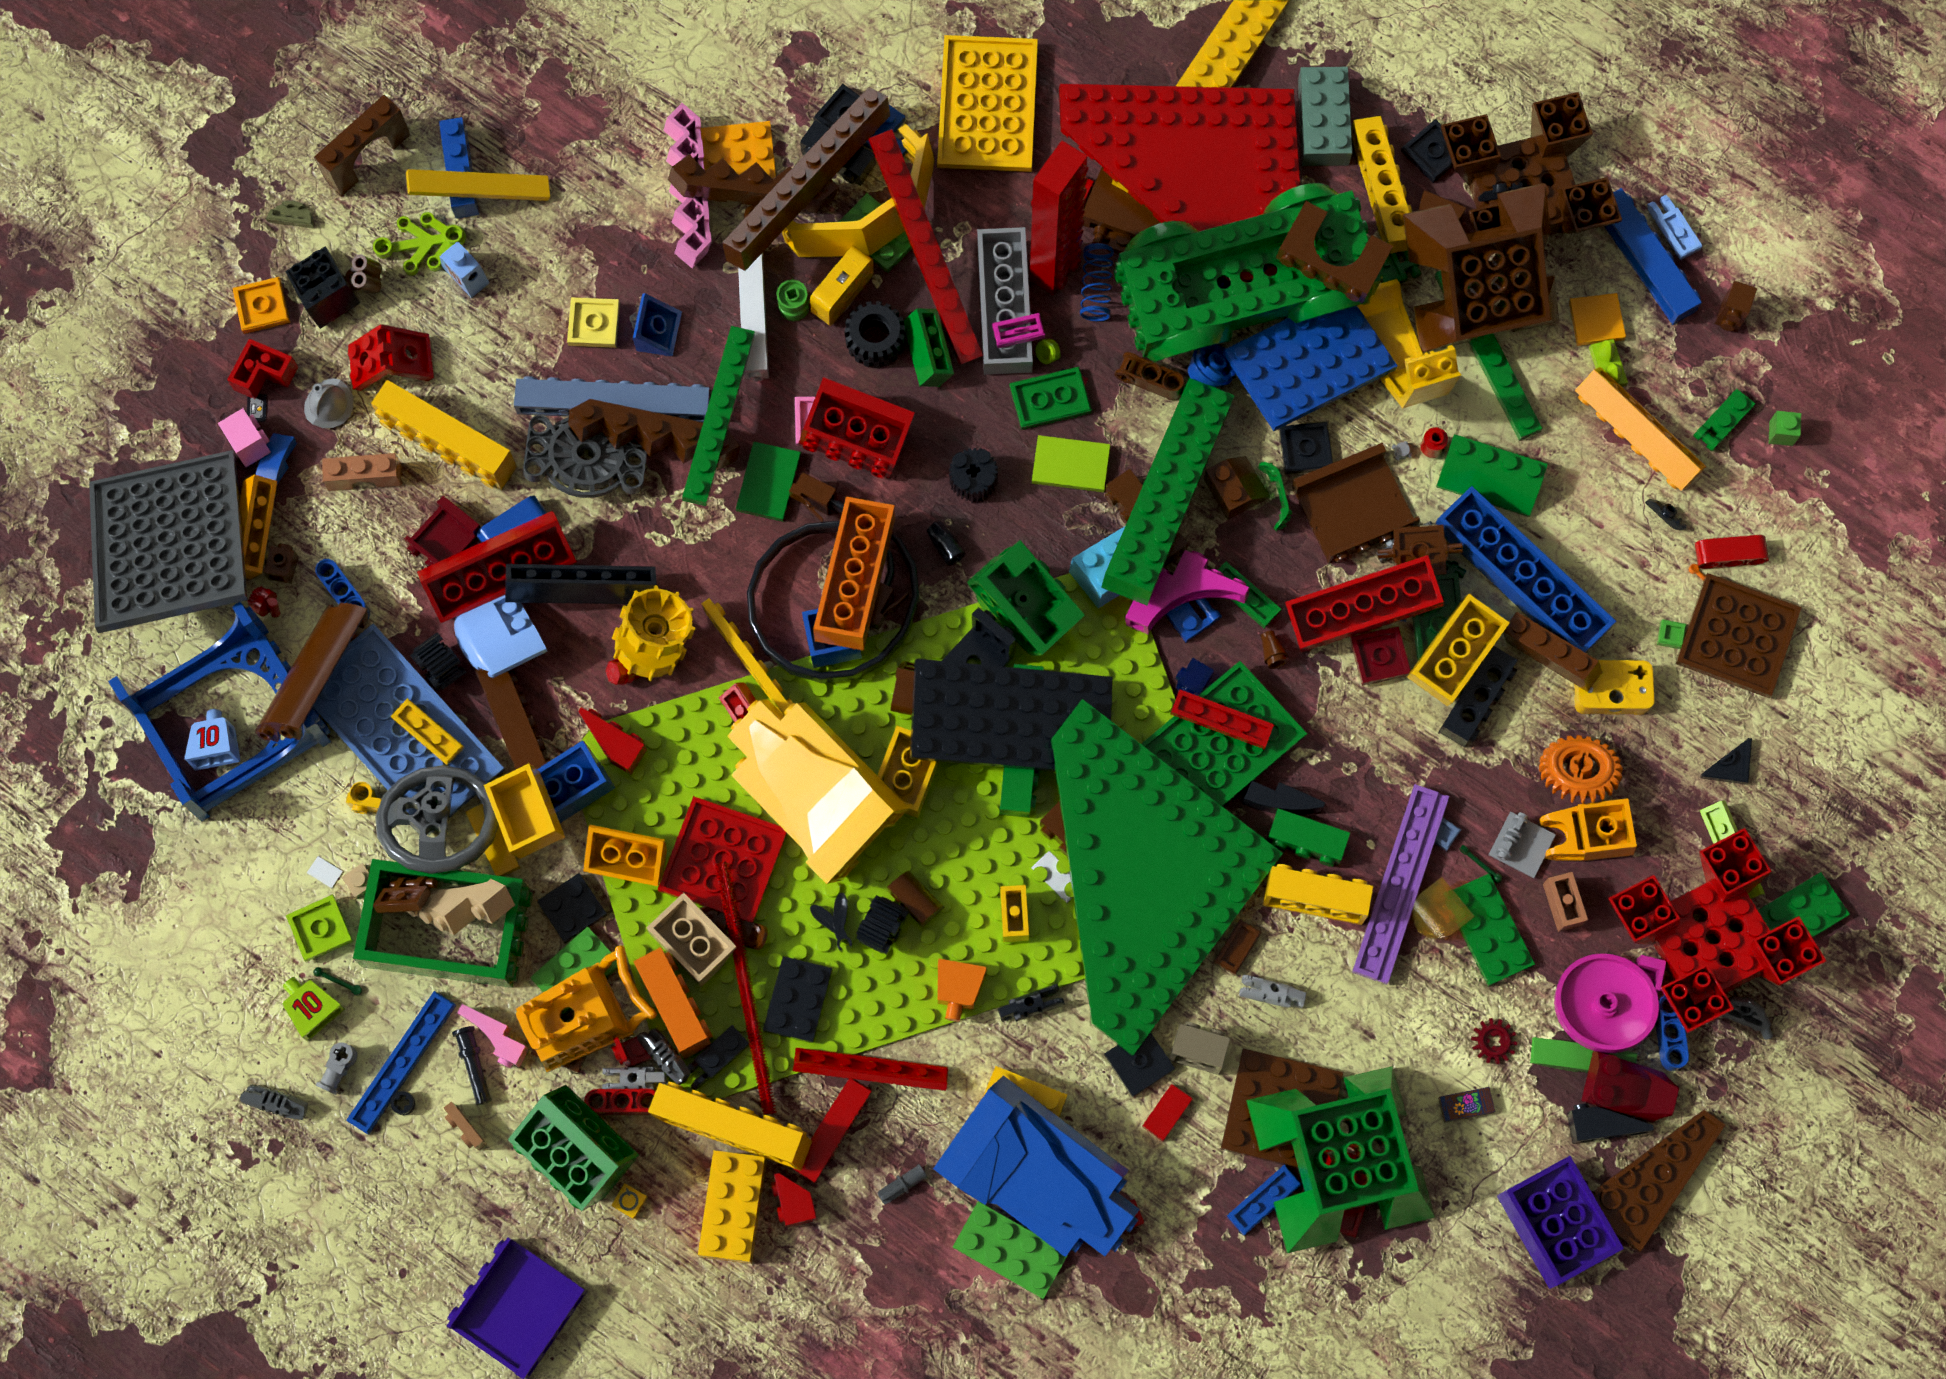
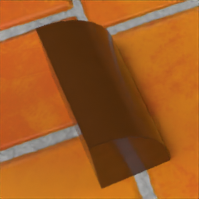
M910 871L900 875L887 887L889 894L901 906L910 910L909 915L922 928L945 908Z

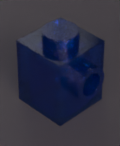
M1192 658L1187 668L1182 666L1175 678L1178 680L1176 689L1198 696L1208 685L1214 670Z

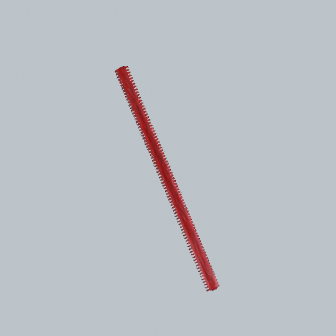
M723 861L715 865L717 879L720 885V894L722 895L721 900L723 901L728 935L737 947L732 953L735 964V972L737 973L739 994L742 998L741 1004L745 1014L744 1020H746L747 1035L749 1036L748 1039H750V1051L753 1055L752 1058H754L752 1061L756 1071L755 1077H757L756 1083L758 1084L759 1096H761V1108L763 1109L762 1112H764L763 1115H769L777 1112L774 1111L776 1108H773L776 1105L773 1104L775 1101H772L774 1100L772 1098L774 1095H771L773 1092H770L773 1089H770L772 1087L770 1085L771 1082H769L771 1079H768L770 1076H767L770 1073H767L769 1070H766L768 1068L766 1066L768 1063H765L767 1060H764L766 1059L764 1057L766 1054H763L765 1051H762L765 1048L762 1047L764 1044H761L763 1043L761 1041L763 1038H760L762 1035H759L762 1032H759L761 1030L759 1027L761 1026L758 1025L760 1022H757L759 1019H756L759 1016H756L758 1013H755L757 1011L755 1008L757 1007L754 1006L756 1003H753L756 1001L753 1000L755 997H752L754 995L752 992L754 991H751L753 988H750L753 985L750 984L752 981H749L751 978H748L751 975H748L750 972H747L750 970L747 969L749 966H746L748 964L746 963L748 960L745 959L747 956H744L747 953H744L746 950H743L745 948L743 945L745 944H742L744 941H741L744 938H741L743 936L740 934L742 931H739L742 928H739L741 925H738L741 923L738 922L740 919H737L739 917L737 914L739 913H736L738 910L735 909L738 907L735 906L737 903H734L736 900H733L736 897H733L735 894L732 893L735 891H732L734 888H731L733 886L731 883L733 882L730 881L732 878H729L732 875H729L731 872H728L730 871L728 869L730 866H727L729 863Z

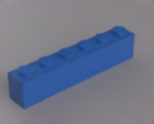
M1622 188L1613 192L1622 222L1604 227L1671 324L1674 325L1698 310L1702 303L1701 297L1697 290L1692 289L1687 282L1686 274L1675 265L1672 254L1661 245L1658 234L1654 231L1652 232L1647 225L1646 217L1641 212H1638L1632 197L1626 194Z

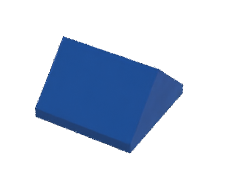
M646 293L642 294L633 334L636 351L673 356L682 311Z

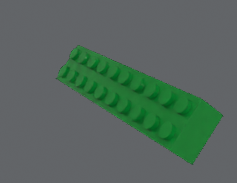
M1188 379L1105 572L1101 588L1148 606L1227 418L1234 398L1233 394L1194 379Z

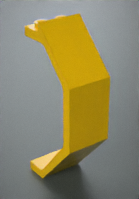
M905 124L898 130L904 137L901 141L903 147L908 151L905 155L913 164L911 178L925 210L935 160L928 133L921 137L917 130L914 129L912 131ZM890 198L861 220L804 224L792 221L782 231L785 243L798 257L844 256L852 246L857 247L870 256L903 233L905 229L893 199Z
M1395 279L1379 284L1375 294L1372 295L1370 303L1358 305L1397 364L1395 371L1379 379L1402 409L1449 395L1461 377V373L1458 371L1455 348L1449 345L1445 350L1438 352L1430 351V354L1426 352L1423 355L1403 304L1400 282Z

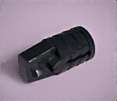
M941 521L932 523L927 529V533L934 547L948 566L956 564L965 556V551Z

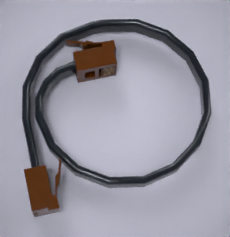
M802 472L797 483H793L789 490L790 497L804 504L821 522L807 523L779 537L757 561L747 589L749 625L765 655L789 674L818 683L851 681L883 666L906 639L920 601L917 567L902 539L892 532L890 543L897 548L910 571L912 598L899 632L877 657L851 670L818 672L792 664L770 647L757 623L755 595L764 569L784 547L808 535L838 531L840 520L824 522V519L815 509L829 515L832 509L842 514L844 503L837 500L835 488ZM889 548L886 556L887 574L884 583L880 582L870 623V628L873 627L877 630L880 629L887 616L893 613L909 597V594L906 593L899 601L893 602L895 599L894 589L891 587L895 573L893 555Z

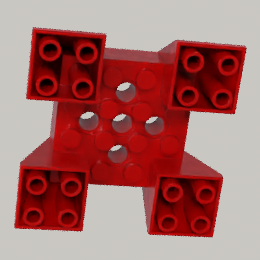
M1745 828L1699 851L1706 883L1670 901L1655 875H1652L1608 898L1634 944L1654 945L1661 959L1666 961V967L1674 981L1661 987V990L1687 1034L1734 1010L1726 993L1761 976L1781 986L1826 962L1825 957L1799 916L1770 931L1750 899L1748 893L1771 874L1772 871ZM1702 914L1706 921L1697 922L1694 920L1693 915ZM1737 924L1742 931L1739 933L1732 932L1729 929V925ZM1710 935L1715 936L1719 943L1710 944L1706 937ZM1691 947L1696 951V955L1688 956L1684 953L1683 949ZM1723 957L1731 960L1732 965L1729 967L1723 966L1719 959Z

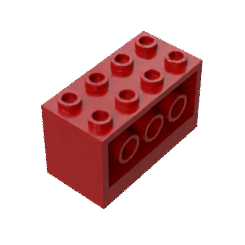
M823 377L798 444L803 445L802 447L807 451L824 453L831 460L845 461L854 469L861 470L863 468L871 471V474L877 478H890L915 412Z

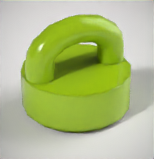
M1052 339L1042 340L1036 346V356L1044 364L1052 363L1061 357L1060 348Z

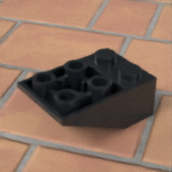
M326 246L313 252L309 257L294 264L285 271L305 310L320 329L360 304L354 290Z

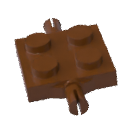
M1443 524L1393 528L1394 542L1392 548L1377 549L1378 559L1393 558L1395 566L1428 555L1435 575L1447 574L1446 560L1448 554L1463 553L1462 543L1447 544L1444 538Z

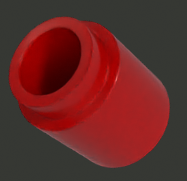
M1438 427L1428 429L1420 445L1422 453L1429 458L1441 456L1448 443L1447 433Z

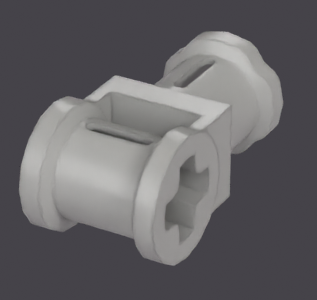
M343 1042L333 1045L330 1049V1057L325 1065L327 1069L321 1081L316 1083V1086L335 1095L338 1093L336 1089L343 1075L346 1076L349 1068L357 1060L355 1048ZM340 1051L348 1054L347 1059L339 1056Z

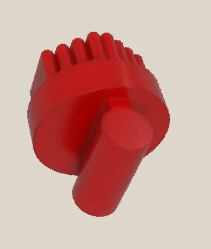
M262 586L252 591L251 597H249L247 602L256 614L261 617L266 616L268 613L273 618L280 616L277 594L274 591Z
M618 658L608 662L605 670L608 681L615 685L630 684L633 680L640 678V676L634 673L629 675L627 673L628 669L623 666Z

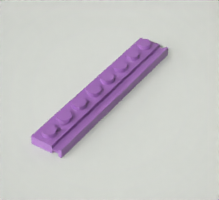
M1414 784L1352 973L1374 981L1377 980L1386 985L1388 984L1449 799L1448 795H1442L1439 792Z

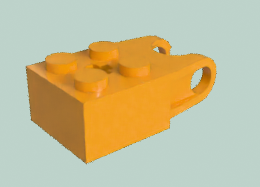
M1628 798L1578 804L1575 807L1546 814L1539 819L1541 826L1557 828L1566 836V841L1563 844L1546 850L1545 856L1549 860L1588 861L1634 855L1637 848ZM1606 827L1607 831L1610 830V832H1603L1601 828Z

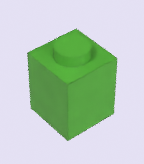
M1776 411L1769 422V444L1793 446L1801 434V413Z

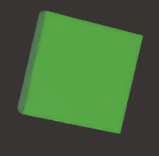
M1662 619L1660 621L1657 645L1680 649L1685 637L1687 624Z

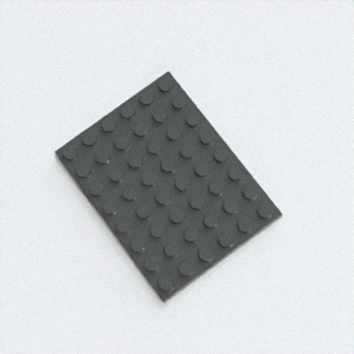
M233 450L89 482L95 629L98 634L248 600L237 462Z

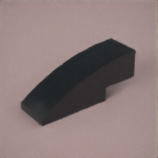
M1252 781L1242 804L1276 814L1277 810L1281 809L1296 815L1321 813L1326 802L1280 782L1274 791Z

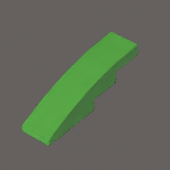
M1534 1037L1532 1038L1530 1063L1571 1072L1581 1071L1588 1073L1593 1050L1587 1049L1575 1042ZM1634 1052L1604 1053L1615 1055L1620 1059L1636 1063L1637 1053Z

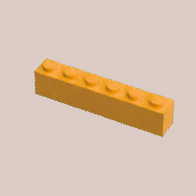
M1603 368L1594 369L1575 390L1579 394L1578 398L1587 406L1591 405L1597 411V417L1603 422L1608 421L1614 427V433L1622 439L1626 438L1632 444V450L1640 456L1644 455L1649 460L1648 464L1658 473L1662 472L1667 477V483L1674 489L1683 490L1687 488L1707 467Z

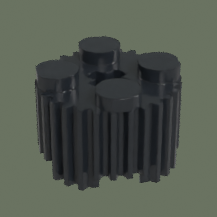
M969 448L968 451L964 449L963 453L959 452L954 455L949 469V484L951 485V490L954 493L957 492V496H961V499L966 498V501L969 500L971 503L974 501L978 503L979 500L983 502L985 497L988 498V494L991 495L992 490L995 491V486L998 483V467L990 452L980 448L979 450H976V448L971 450ZM971 474H977V477L972 478Z
M435 633L413 649L414 652L410 656L422 671L425 669L428 671L424 675L438 691L440 688L442 690L467 672L462 666L458 667L461 663L460 660L444 642L440 643L443 638L438 633Z
M876 895L856 934L860 943L888 955L893 942L897 941L902 931L900 929L901 923L904 924L910 910L883 896L879 897Z

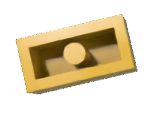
M1026 885L1000 886L1003 942L1029 941Z

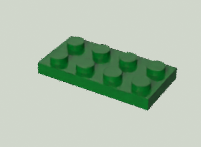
M1486 874L1443 894V898L1488 987L1535 965L1490 874Z

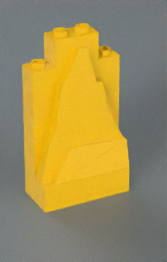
M756 700L748 707L747 715L743 719H738L731 726L732 731L727 736L747 756V758H742L736 764L735 768L737 770L731 776L803 849L808 857L806 864L826 884L842 881L859 863L857 860L858 856L884 828L894 826L907 812L909 807L805 702L791 704L784 711V716L769 700Z

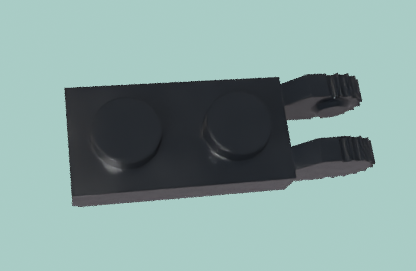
M733 1025L694 1059V1062L687 1066L691 1072L690 1075L698 1067H701L705 1072L693 1081L690 1086L693 1090L699 1089L709 1079L712 1080L749 1046L746 1039Z

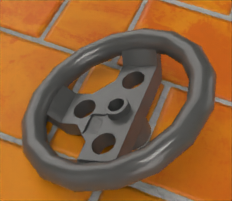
M446 765L420 768L398 779L383 795L375 815L377 839L391 859L409 870L435 874L456 871L477 860L493 843L499 826L484 787L487 784L486 781L466 769ZM426 783V787L412 798L403 797L409 790ZM459 783L477 795L483 804L485 820L480 834L467 848L451 856H446L453 784ZM437 787L445 788L443 793L432 792ZM409 808L417 809V812L412 815L404 813ZM396 825H410L419 834V856L412 854L399 845L392 833V829ZM433 830L440 832V834L434 838L427 836V834Z

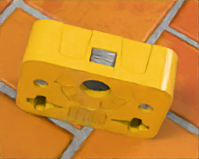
M852 246L810 297L811 312L829 326H832L872 278L874 273L873 259L857 247Z
M1598 660L1602 674L1587 692L1574 684V704L1576 711L1580 714L1644 715L1654 704L1653 668L1648 661ZM1615 696L1618 702L1614 703L1613 700H1610V697Z

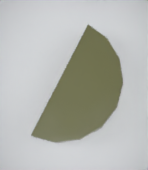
M294 200L283 201L282 204L271 209L266 217L268 223L314 228V219L310 210L303 203Z

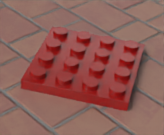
M693 796L657 890L676 898L685 893L694 904L702 907L707 906L724 913L715 865L727 861L726 863H729L727 866H730L728 868L730 871L728 872H731L729 875H732L729 878H732L730 880L733 882L731 883L733 885L731 888H734L732 891H735L732 894H735L733 897H736L733 900H736L734 903H737L735 906L738 908L735 909L738 910L736 913H739L737 914L739 916L738 919L753 923L787 832L779 825Z

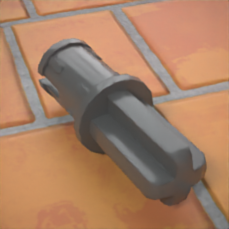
M918 1164L902 1176L897 1175L896 1180L878 1191V1196L884 1204H888L905 1192L908 1194L909 1189L928 1177L920 1164Z

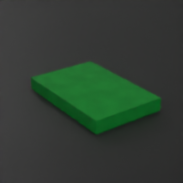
M1080 367L1009 383L1021 430L1091 414L1092 412Z
M753 442L736 511L784 522L790 499L789 490L795 480L801 452Z

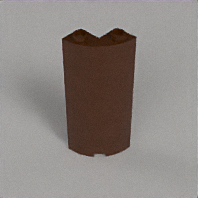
M339 603L338 607H334L331 604L325 608L259 722L255 734L263 740L275 742L280 740V734L289 739H301L302 725L358 627L365 628L368 622L367 608L349 603Z

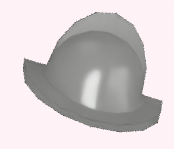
M332 378L324 380L319 384H314L312 391L308 394L305 401V416L309 422L318 427H337L350 417L353 410V395L349 386L339 379Z

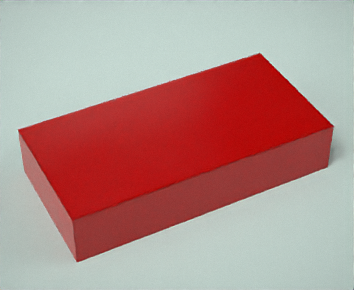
M1171 1084L1142 1127L1163 1142L1193 1098Z

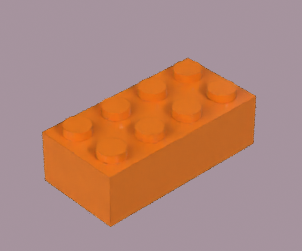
M660 947L633 961L684 1060L706 1049L711 1044L709 1038L713 1037L705 1020L699 1021L697 1016L701 1015V1012L693 997L687 998L686 993L690 992L682 975L676 976L674 971L678 970V967L670 952L664 953Z

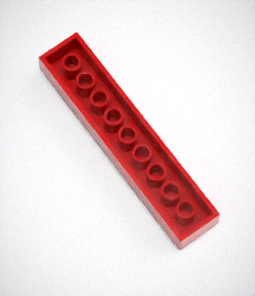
M1063 140L1033 179L1030 281L1051 295H1054L1058 289L1061 291L1068 281L1067 276L1071 271L1075 272L1081 263L1080 255L1082 250L1080 248L1083 243L1081 236L1084 232L1082 226L1084 224L1083 215L1086 202L1084 196L1087 191L1085 185L1088 180L1086 173L1089 169L1087 167L1088 156Z

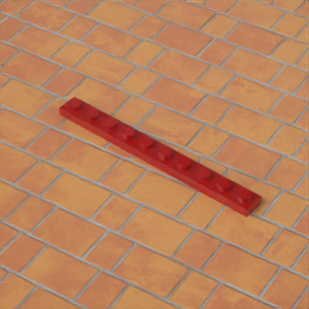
M891 129L869 138L868 140L959 365L983 356L893 130Z

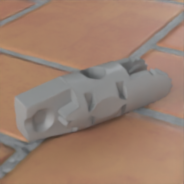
M1249 975L1242 976V983L1247 987L1240 989V997L1290 1008V1006L1302 1008L1304 1006L1306 992L1294 989L1290 985Z
M655 1067L603 1068V1074L606 1076L620 1075V1083L602 1084V1089L654 1090V1084H668V1075L664 1072H654ZM637 1075V1080L633 1082L634 1076Z

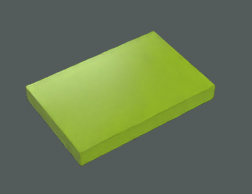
M1038 435L1032 484L1104 492L1110 444Z

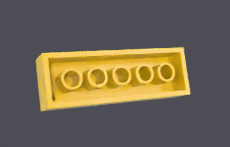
M386 380L371 402L375 410L374 414L380 419L379 423L389 430H392V428L398 430L399 434L410 442L412 440L419 442L420 447L428 453L432 454L433 451L438 453L444 462L449 465L457 464L466 475L470 477L476 475L481 478L480 481L491 489L495 486L502 490L517 468L509 449L389 380Z
M668 1081L667 1085L659 1083L648 1113L659 1121L765 1157L794 1169L802 1170L812 1141L806 1136L807 1132L802 1131L801 1127L790 1123L787 1124V1127H784L783 1124L773 1117L764 1115L763 1118H759L758 1115L754 1114V1111L741 1106L739 1110H736L735 1107L730 1105L731 1103L716 1098L715 1102H713L712 1099L706 1097V1094L696 1090H692L690 1094L688 1093L689 1091L683 1089V1086Z

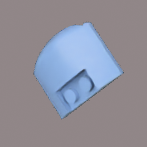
M505 595L455 617V636L462 653L477 670L489 671L487 673L489 677L495 678L547 652L539 633L522 604L505 602Z

